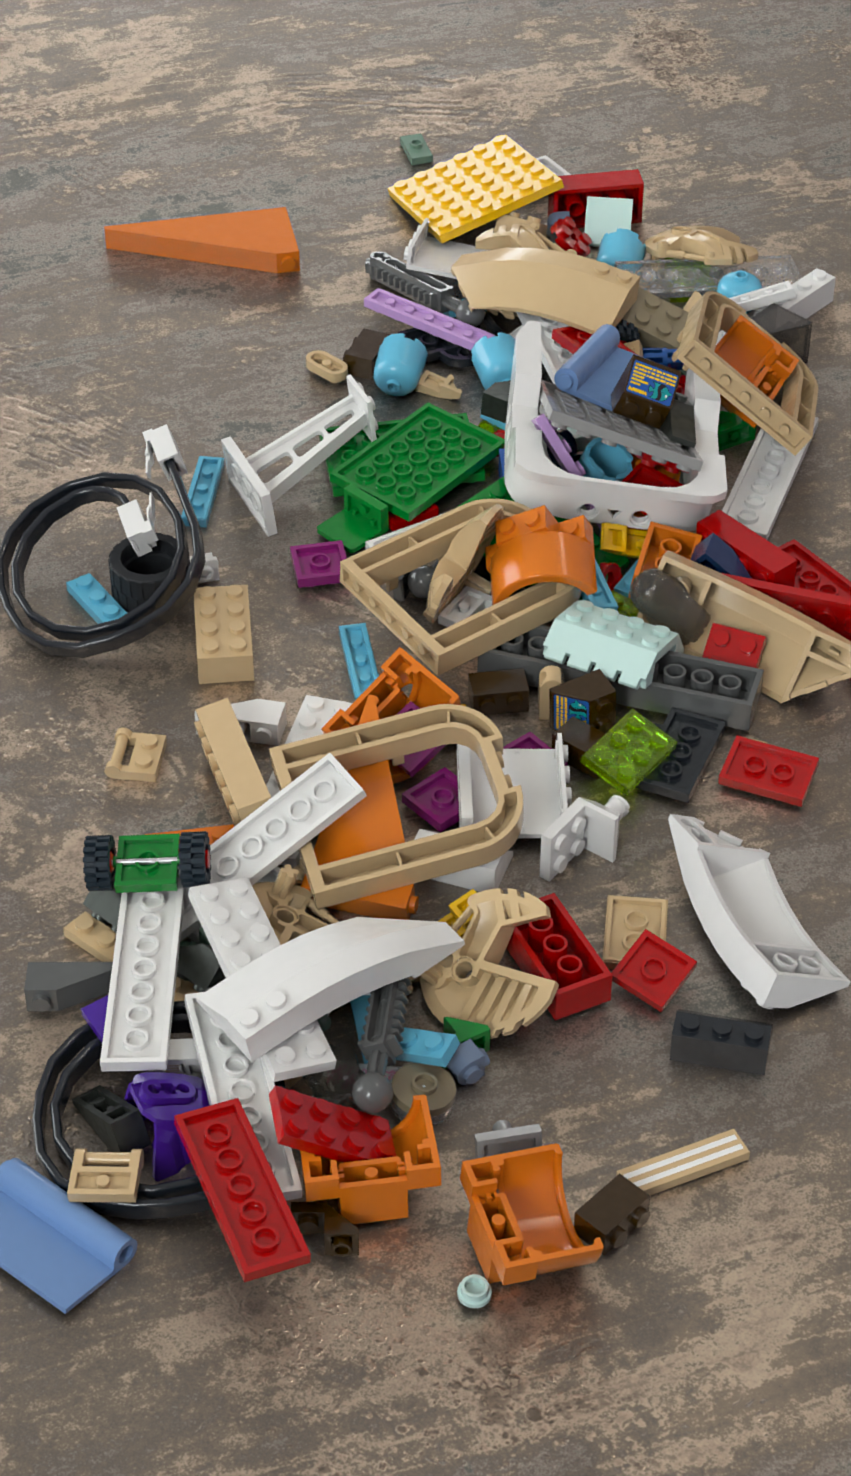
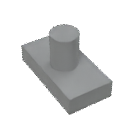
M507 1120L497 1121L493 1125L492 1131L474 1134L475 1159L542 1146V1130L540 1125L533 1124L512 1128L511 1123Z

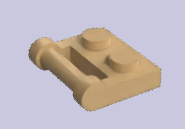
M119 728L115 734L116 744L111 760L107 762L104 772L106 776L112 779L156 782L167 745L166 735L135 733L128 728ZM133 746L134 749L129 766L122 765L126 747Z
M76 1148L67 1190L69 1202L136 1203L141 1169L144 1166L143 1149H132L131 1152H88L87 1149ZM109 1166H129V1167H109Z

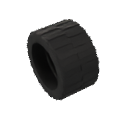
M156 533L158 541L155 542L157 546L153 547L151 552L140 557L137 556L128 538H125L113 547L108 559L112 597L126 612H130L146 602L168 576L177 550L176 539L173 536ZM189 556V560H188V563H187V566H186V569H185V572H184V575H183L181 584H182V582H183L184 579H185V576H186L188 567H189V565H190V556Z

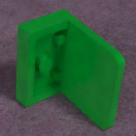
M350 484L344 488V509L318 525L317 533L329 541L342 540L344 550L349 553H355L365 546L366 541L380 537L389 531L388 505Z

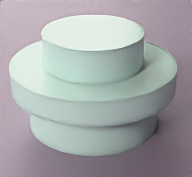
M472 1274L465 1277L459 1284L457 1296L464 1306L481 1308L491 1300L492 1288L483 1276Z

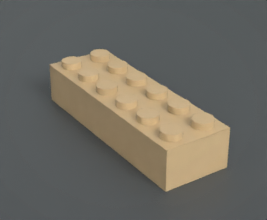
M228 698L195 709L199 720L194 722L199 738H201V745L215 776L233 824L236 826L271 799V795Z

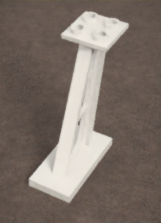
M351 374L346 376L349 396L251 456L245 458L231 436L221 440L228 479L268 537L277 534L273 502L359 431L363 430L372 442L377 439L376 430H378V424L373 415V411L376 409L375 403L371 396L365 394L362 384L360 382L357 383ZM352 414L353 417L334 432L329 434L326 431L327 428L339 420ZM316 435H322L324 439L303 456L299 457L294 452L296 448ZM285 456H289L293 460L290 466L267 483H263L258 476L261 471Z

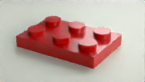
M736 735L719 774L718 784L802 807L819 766V758Z

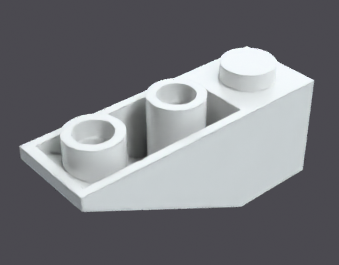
M254 699L231 704L247 742L279 746L287 724L285 702ZM195 711V722H196V721H198L199 719H198L197 713H196V711Z

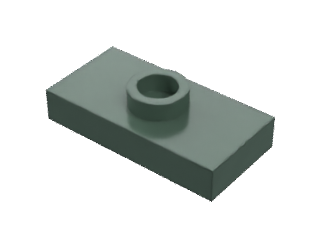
M421 133L400 136V144L411 165L433 162V155Z

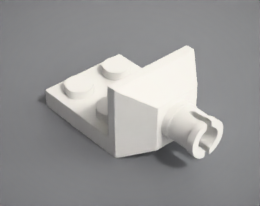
M613 795L605 805L578 797L541 834L540 877L550 882L558 873H562L567 867L568 862L574 856H579L584 848L613 863L616 860L620 820L630 812L628 802L619 795Z

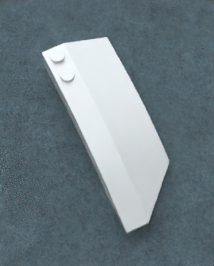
M670 814L668 821L682 878L695 912L719 956L741 982V986L755 997L758 1005L766 1009H788L849 986L851 981L816 946L790 908L769 862V852L760 848H745L741 846L743 840L722 830L719 832V835L703 827L705 822L695 817Z
M355 917L305 933L274 948L248 963L196 999L245 1056L253 1062L332 1010L390 983L410 976L414 979L464 946L465 941L446 922Z

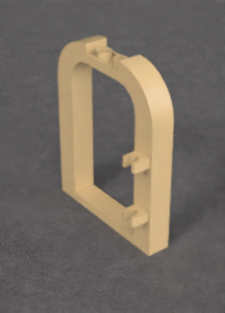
M707 291L689 311L685 327L677 337L680 347L673 353L672 361L675 362L679 359L684 363L682 367L684 371L690 368L796 456L813 437L818 397V383L814 375L784 342L781 344L746 315V310L718 292ZM740 315L799 359L796 367L782 385L781 407L714 352L719 330L722 329L724 332H727Z
M481 499L466 503L340 561V582L426 666L439 676L555 619L574 602L579 600L582 590L565 583L541 582L430 635L380 586L386 583V590L389 592L398 588V577L438 559L439 563L447 553L452 540L471 519L495 504L505 507L502 519L531 510V508L505 499Z
M439 704L269 748L271 765L279 790L281 791L328 753H331L347 771L391 759L392 765L395 766L404 763V755L441 745L459 744L467 746L476 752L480 758L497 803L495 811L487 819L478 823L323 865H318L310 840L298 851L317 910L484 865L496 860L514 845L521 833L524 821L523 792L521 785L513 787L509 774L504 775L502 768H504L502 757L503 737L497 726L487 716L466 706Z

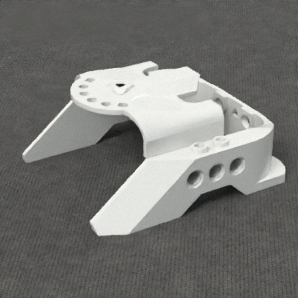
M528 320L519 330L515 339L505 425L504 479L506 489L512 499L531 509L545 505L553 516L565 519L584 515L592 523L601 524L605 522L648 530L650 522H655L688 532L695 531L697 522L709 516L712 505L725 499L727 494L725 455H719L717 434L721 404L720 393L690 368L687 370L684 395L688 397L687 400L694 406L695 449L702 458L703 465L700 472L693 469L691 473L681 471L679 483L683 484L682 486L656 487L571 474L560 469L551 461L547 452V445L542 438V430H537L531 421L538 416L542 378L541 322ZM585 504H591L594 508L587 510ZM638 511L647 513L644 517H635L633 514Z

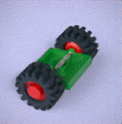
M207 831L181 832V836L180 833L119 836L117 851L112 835L85 837L83 873H85L84 881L88 891H109L114 889L116 893L178 891L179 870L183 888L210 884L211 848Z

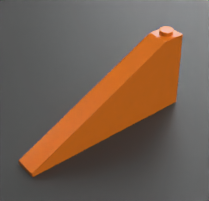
M286 207L104 226L107 249L271 273L300 271L299 249Z
M368 695L358 725L379 720L374 695ZM388 760L347 770L362 787L367 796L319 833L314 847L318 865L405 843ZM305 873L301 887L311 892ZM414 884L326 908L373 918L409 920L411 914H416L419 897L415 896Z

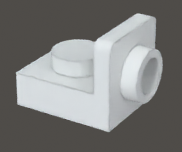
M212 552L205 553L206 562L199 583L219 580L217 557H213Z

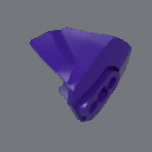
M145 1072L135 1075L133 1081L128 1084L124 1100L139 1109L143 1121L148 1118L154 1122L155 1138L152 1143L154 1148L152 1175L154 1180L159 1182L178 1174L185 1165L191 1163L174 1125V1115L210 1105L204 1080L198 1076L165 1072Z

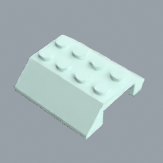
M577 600L557 616L543 644L545 659L564 664L568 656L567 666L589 673L592 666L595 665L593 671L600 669L605 677L613 682L617 679L618 674H621L618 683L636 690L639 687L646 689L652 683L655 663L668 651L684 652L679 633L670 631L668 627L646 623L639 617H627L619 614L614 609H603L594 606L592 602L587 600Z

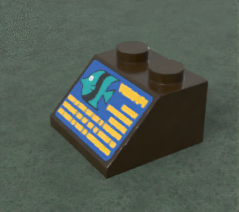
M633 354L611 393L612 412L660 429L671 410L681 371Z
M600 669L549 689V719L552 730L556 731L572 716L605 734L615 729L616 690Z

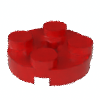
M566 216L564 219H558L551 226V234L556 233L557 238L555 242L563 250L573 249L577 252V255L587 257L590 254L589 245L592 243V240L588 234L582 233L576 227L573 219Z

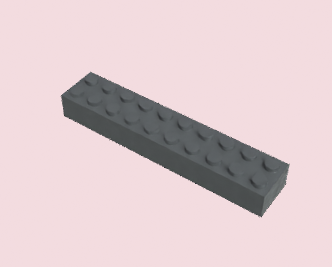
M543 625L478 656L477 673L524 668L528 686L539 688L540 671L546 666L553 665L561 668L564 673V683L588 674L567 666L568 656L564 664L544 658L543 644L551 627ZM668 651L655 663L652 683L646 689L639 687L636 690L619 684L618 680L621 674H618L615 682L608 681L616 690V704L669 714L671 708L674 707L725 721L727 727L749 731L761 696L764 670ZM595 665L592 666L590 672H593Z

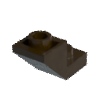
M291 1202V1212L301 1234L324 1233L325 1255H336L339 1257L359 1255V1229L326 1202Z

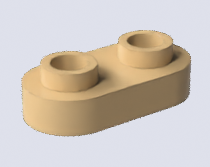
M321 350L312 351L306 355L307 369L332 383H340L348 376V365L335 356Z

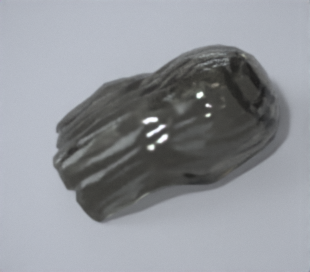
M650 568L636 576L631 584L630 598L649 624L666 626L670 631L679 633L683 645L698 641L704 632L703 628L707 627L711 615L689 595L684 585L678 579L663 570Z
M349 1042L338 1043L336 1046L329 1044L337 1060L335 1069L302 1076L304 1082L308 1085L315 1098H321L328 1102L364 1112L356 1106L352 1096L354 1083L359 1076L365 1074L359 1067L353 1044Z

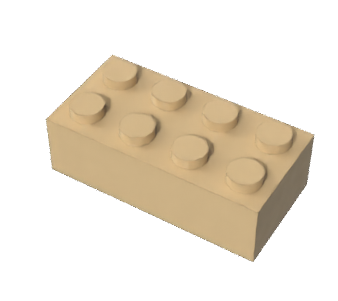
M248 585L205 586L197 588L194 593L199 684L254 681Z

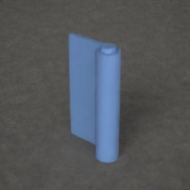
M609 324L602 325L556 372L554 376L555 384L563 392L612 411L611 393L634 353L618 347L620 334L616 327Z
M12 1158L0 1165V1267L66 1314L131 1261L137 1250V1241L82 1202H69L66 1191L20 1159Z

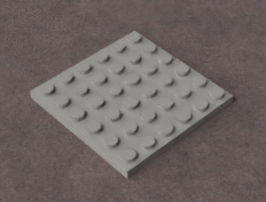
M541 380L539 399L548 419L552 421V426L566 430L567 427L576 429L578 435L586 438H591L594 435L602 438V443L612 447H616L617 444L626 446L628 452L639 456L642 455V452L652 455V460L662 464H666L667 461L677 464L676 467L685 472L691 473L692 469L700 472L703 460L695 448L670 441L660 429L613 413L610 410L563 392L553 383Z

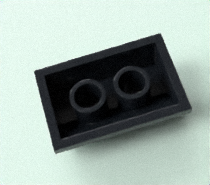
M678 1009L672 1031L670 1060L765 1075L773 1024Z

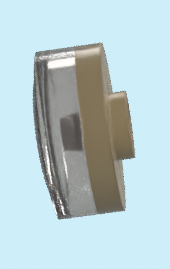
M410 1063L396 1071L392 1078L394 1095L389 1106L399 1120L402 1121L409 1112L413 1096L415 1095L427 1096L433 1127L442 1124L450 1117L455 1101L456 1084L453 1077L440 1066Z

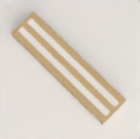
M731 1129L618 1170L616 1176L620 1173L651 1196L749 1160L750 1151L735 1129Z

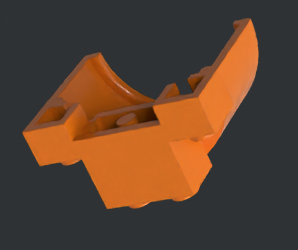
M742 315L728 329L716 345L714 351L771 400H774L783 383L799 362L798 358ZM720 394V405L729 412L738 415L753 428L757 426L755 422Z
M543 505L495 521L496 544L485 547L486 569L491 574L492 605L507 599L512 593L522 587L541 582L569 584L582 590L586 595L597 592L593 526L584 515L558 523L547 507Z
M399 647L380 667L383 672L345 712L340 709L321 730L326 734L358 725L368 695L375 696L379 719L396 715L410 701L420 709L439 704L461 705L457 693ZM408 684H413L408 698L401 689ZM388 759L393 784L410 778L397 765L393 766L392 761Z
M413 1096L409 1112L399 1124L391 1129L396 1157L342 1163L300 1150L306 1202L337 1198L339 1213L352 1224L408 1218V1190L441 1186V1164L427 1096Z
M557 1143L462 1161L460 1181L470 1203L467 1233L489 1284L501 1282L504 1286L536 1279V1275L593 1264L599 1260L604 1246L600 1237L595 1238L593 1245L585 1246L575 1231L563 1187V1152Z

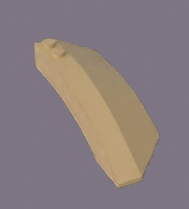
M506 247L463 254L451 267V273L453 277L457 278L458 287L463 297L467 298L469 302L468 307L471 312L474 309L520 312L561 322L593 334L599 327L605 324L617 326L636 302L640 276L610 266L607 263L576 254L538 248Z
M669 550L663 555L637 617L643 619L646 623L655 626H666L670 631L679 633L684 647L683 653L702 657L713 623L766 636L767 641L758 669L764 670L761 692L780 703L789 701L802 694L822 689L835 682L851 678V641L778 600L713 569Z

